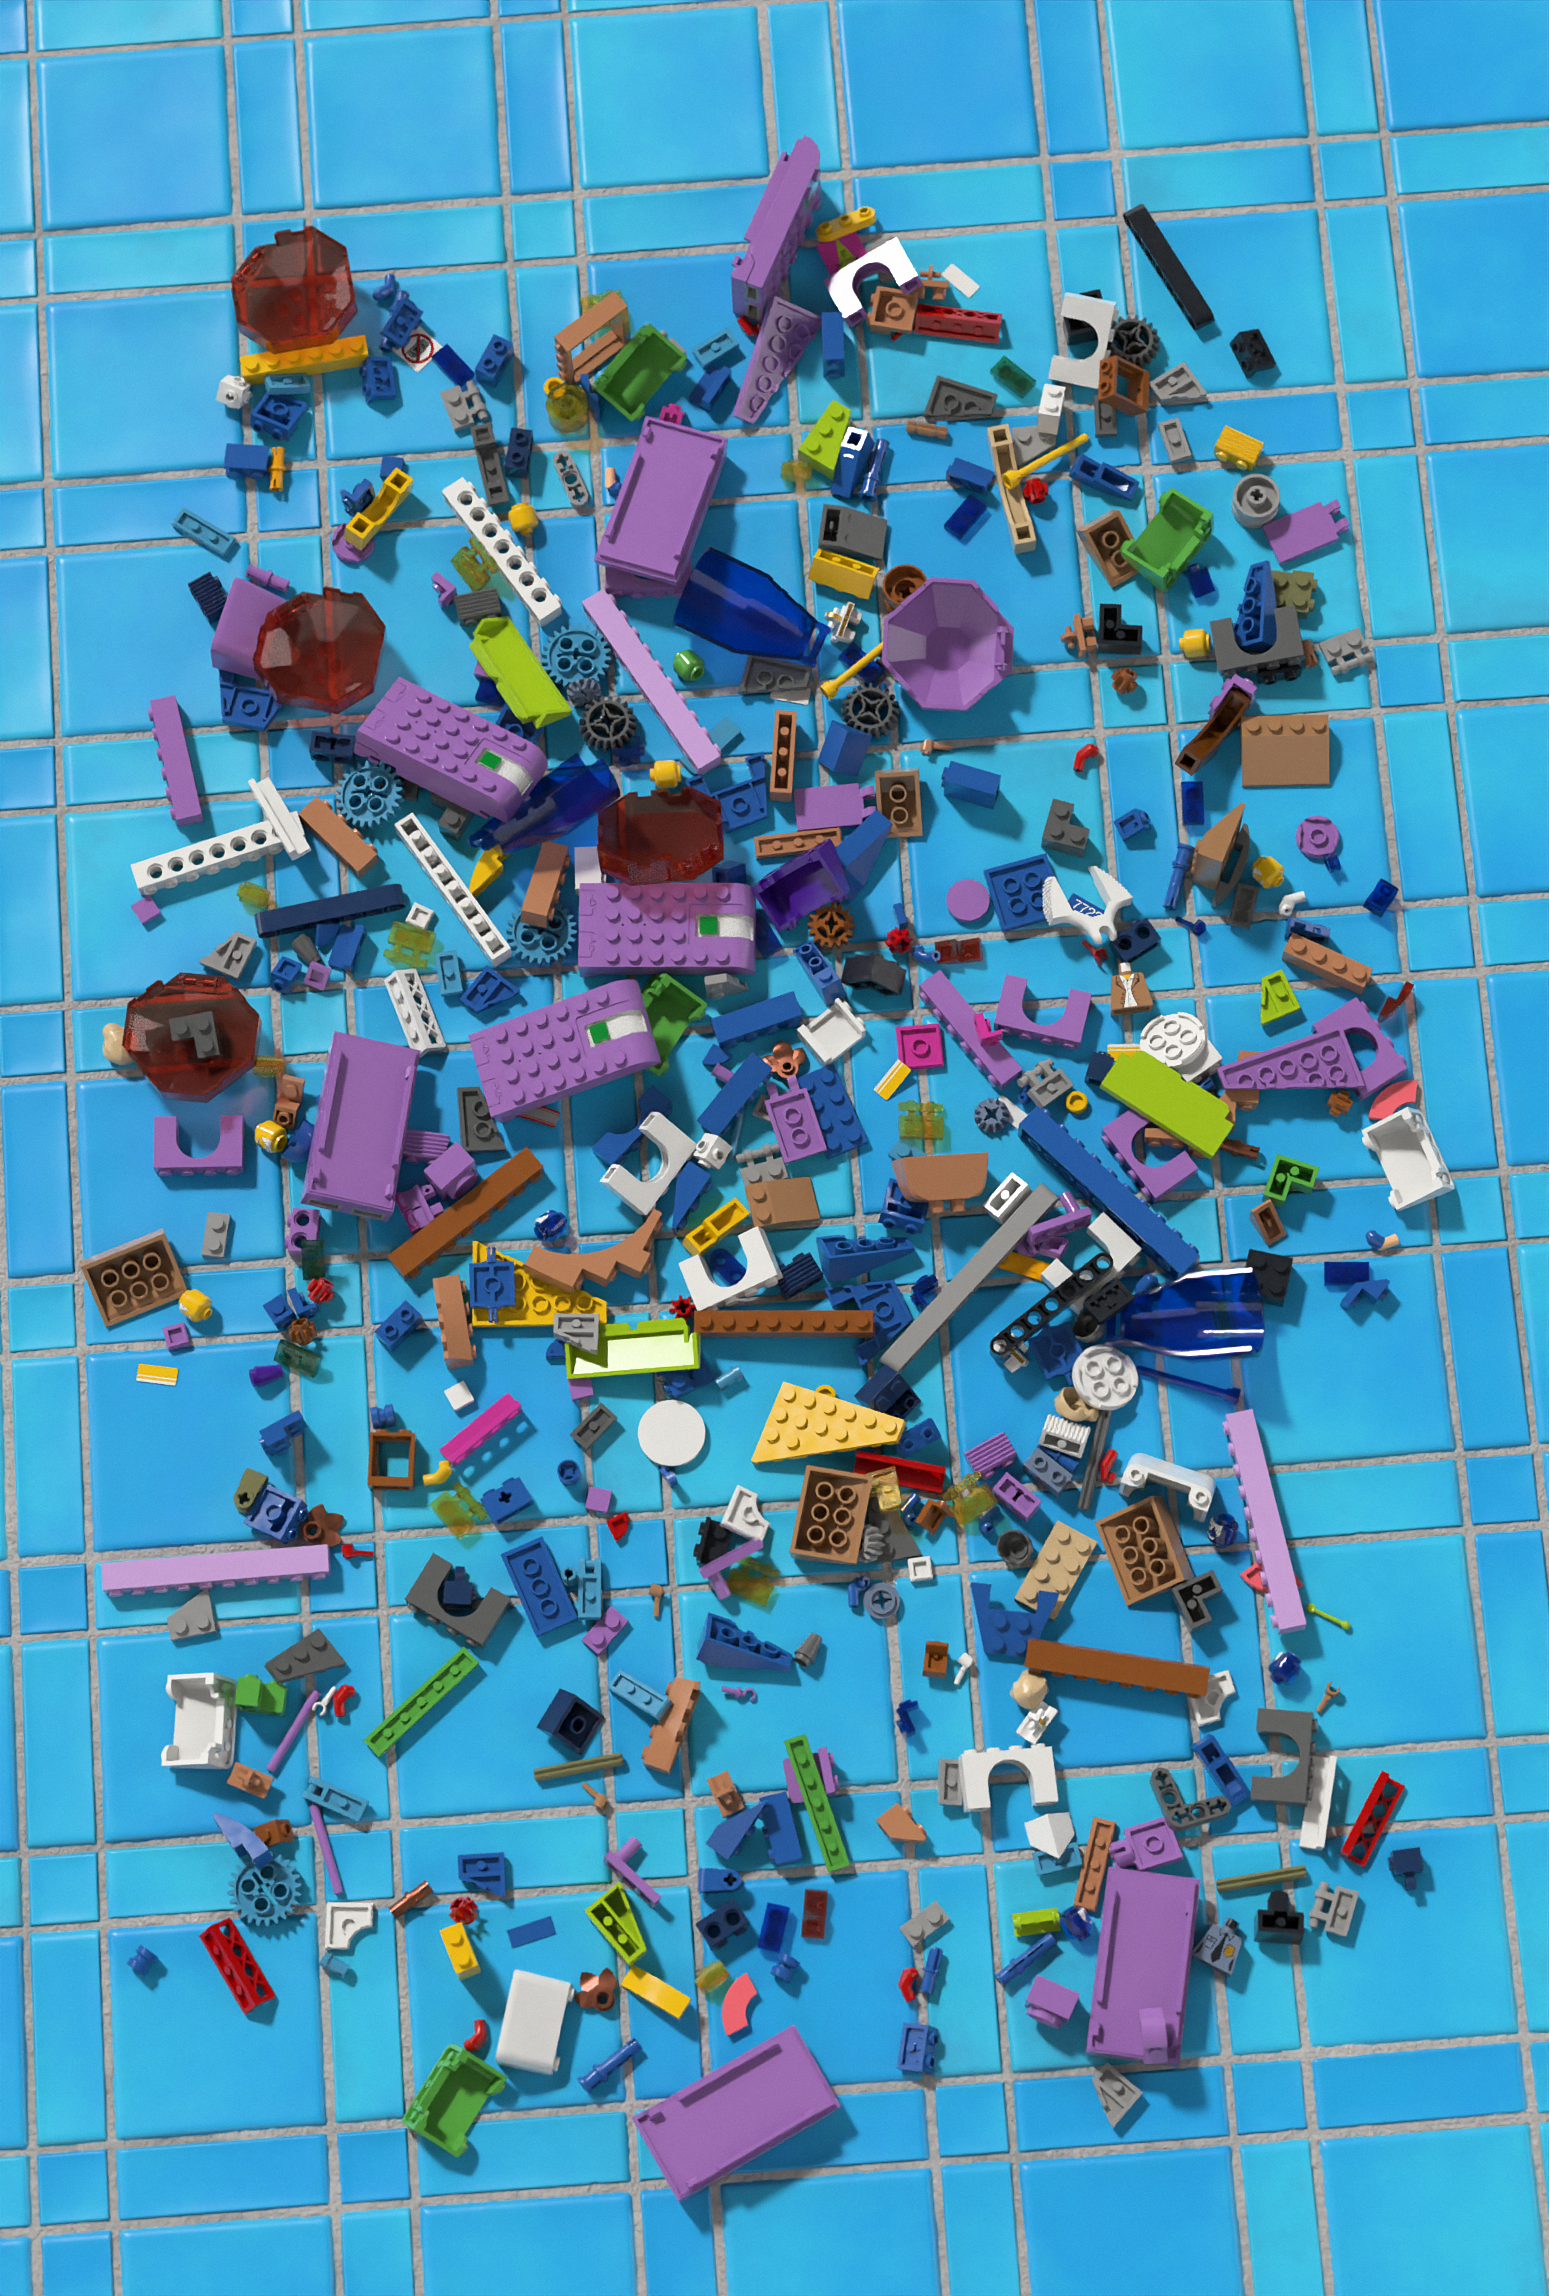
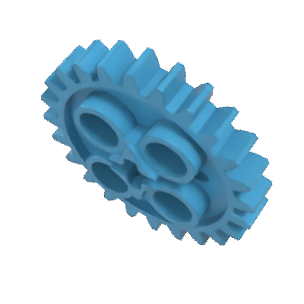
M579 623L577 629H574L573 625L569 624V630L561 626V633L553 631L555 638L547 637L549 644H544L543 648L545 651L541 652L542 658H544L542 666H546L544 670L547 674L550 673L549 677L551 680L556 679V686L563 683V690H566L572 682L578 679L589 678L598 683V677L605 679L604 671L610 670L607 664L611 663V657H608L611 655V649H607L609 647L608 641L603 642V634L597 636V629L590 632L589 625L585 629H581V623ZM564 644H570L572 646L570 649L562 648ZM585 646L593 647L591 651L583 650ZM562 664H568L570 666L568 669L565 670L559 668ZM583 666L591 667L589 671L581 670Z
M366 760L364 767L360 763H357L358 769L356 770L350 767V775L343 773L346 780L338 781L342 788L335 790L340 794L335 797V800L339 802L336 807L341 811L340 814L344 818L346 817L349 824L352 823L356 828L360 825L363 830H366L369 825L374 830L375 824L382 828V821L384 820L390 823V815L397 817L394 811L395 809H402L398 802L405 801L400 796L405 793V790L401 788L404 783L399 779L400 776L396 772L394 773L395 770L391 766L388 767L384 762L381 765L375 763L371 765ZM366 780L363 786L358 787L361 781ZM382 783H386L383 789H379ZM361 801V804L354 808L355 803ZM382 803L379 809L374 810L377 804Z
M561 902L553 906L555 908L554 918L552 921L549 920L547 928L521 923L522 907L520 906L517 907L519 914L512 912L514 920H508L510 928H506V932L509 935L507 942L511 943L509 945L511 950H516L514 952L515 957L522 955L521 960L523 963L529 959L530 966L536 961L540 968L543 962H546L547 966L550 967L551 960L558 964L559 956L566 959L565 951L572 952L570 945H576L574 937H577V931L574 929L577 928L576 922H573L574 916L568 915L569 909L565 908L562 910ZM554 923L561 924L557 929L550 927ZM527 936L533 938L531 942L523 941V939ZM550 942L553 943L554 946L551 948H545L544 944Z
M278 1855L276 1859L259 1870L252 1861L249 1862L244 1858L245 1866L236 1865V1868L239 1870L238 1874L231 1873L235 1881L228 1882V1885L233 1887V1890L228 1891L227 1894L234 1896L229 1903L237 1904L233 1909L234 1912L242 1911L240 1918L243 1920L248 1916V1924L251 1925L256 1920L258 1927L261 1926L262 1921H265L266 1926L270 1927L272 1920L276 1925H279L278 1918L280 1917L287 1921L286 1913L294 1914L291 1908L292 1905H300L295 1898L302 1897V1894L297 1892V1889L302 1888L303 1885L296 1883L301 1876L299 1874L293 1875L297 1870L296 1867L288 1868L290 1865V1860L288 1859L282 1863V1855ZM266 1868L274 1870L273 1876L269 1879L262 1877V1873ZM253 1873H257L266 1887L270 1886L268 1890L276 1900L277 1906H273L267 1895L261 1892L262 1888L253 1877ZM252 1881L255 1883L253 1891L244 1892L243 1887L246 1882ZM281 1886L286 1887V1895L281 1898L276 1897V1889ZM261 1900L268 1902V1906L264 1911L256 1909L257 1903Z

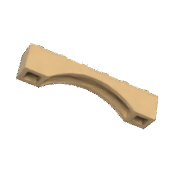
M1009 425L987 428V442L1014 555L1034 551L1036 548V538L1021 484L1019 482L1018 486L1008 489L1002 481V474L1009 470L1018 471Z

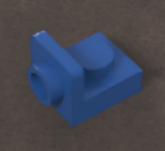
M1136 808L1113 821L1124 841H1127L1143 830H1151L1149 824L1151 820L1148 814Z
M282 956L271 972L270 988L289 995L292 983L302 970V964Z
M296 1287L287 1290L298 1318H307L308 1320L315 1317L316 1313L320 1311L317 1303L305 1306L307 1302L303 1292L298 1294Z
M282 1294L262 1305L277 1329L288 1327L294 1321L293 1319L296 1318L294 1311Z

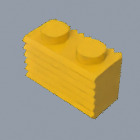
M1225 425L1214 446L1213 453L1222 461L1229 460L1241 470L1248 469L1252 471L1263 451L1264 443Z

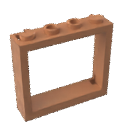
M615 291L554 336L555 356L558 362L556 365L559 370L558 375L560 379L568 382L572 387L581 381L580 374H590L622 350L631 339L628 306ZM610 322V331L572 359L571 351Z

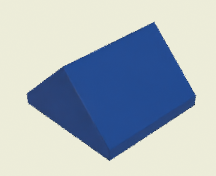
M832 720L818 762L834 772L858 776L873 735Z

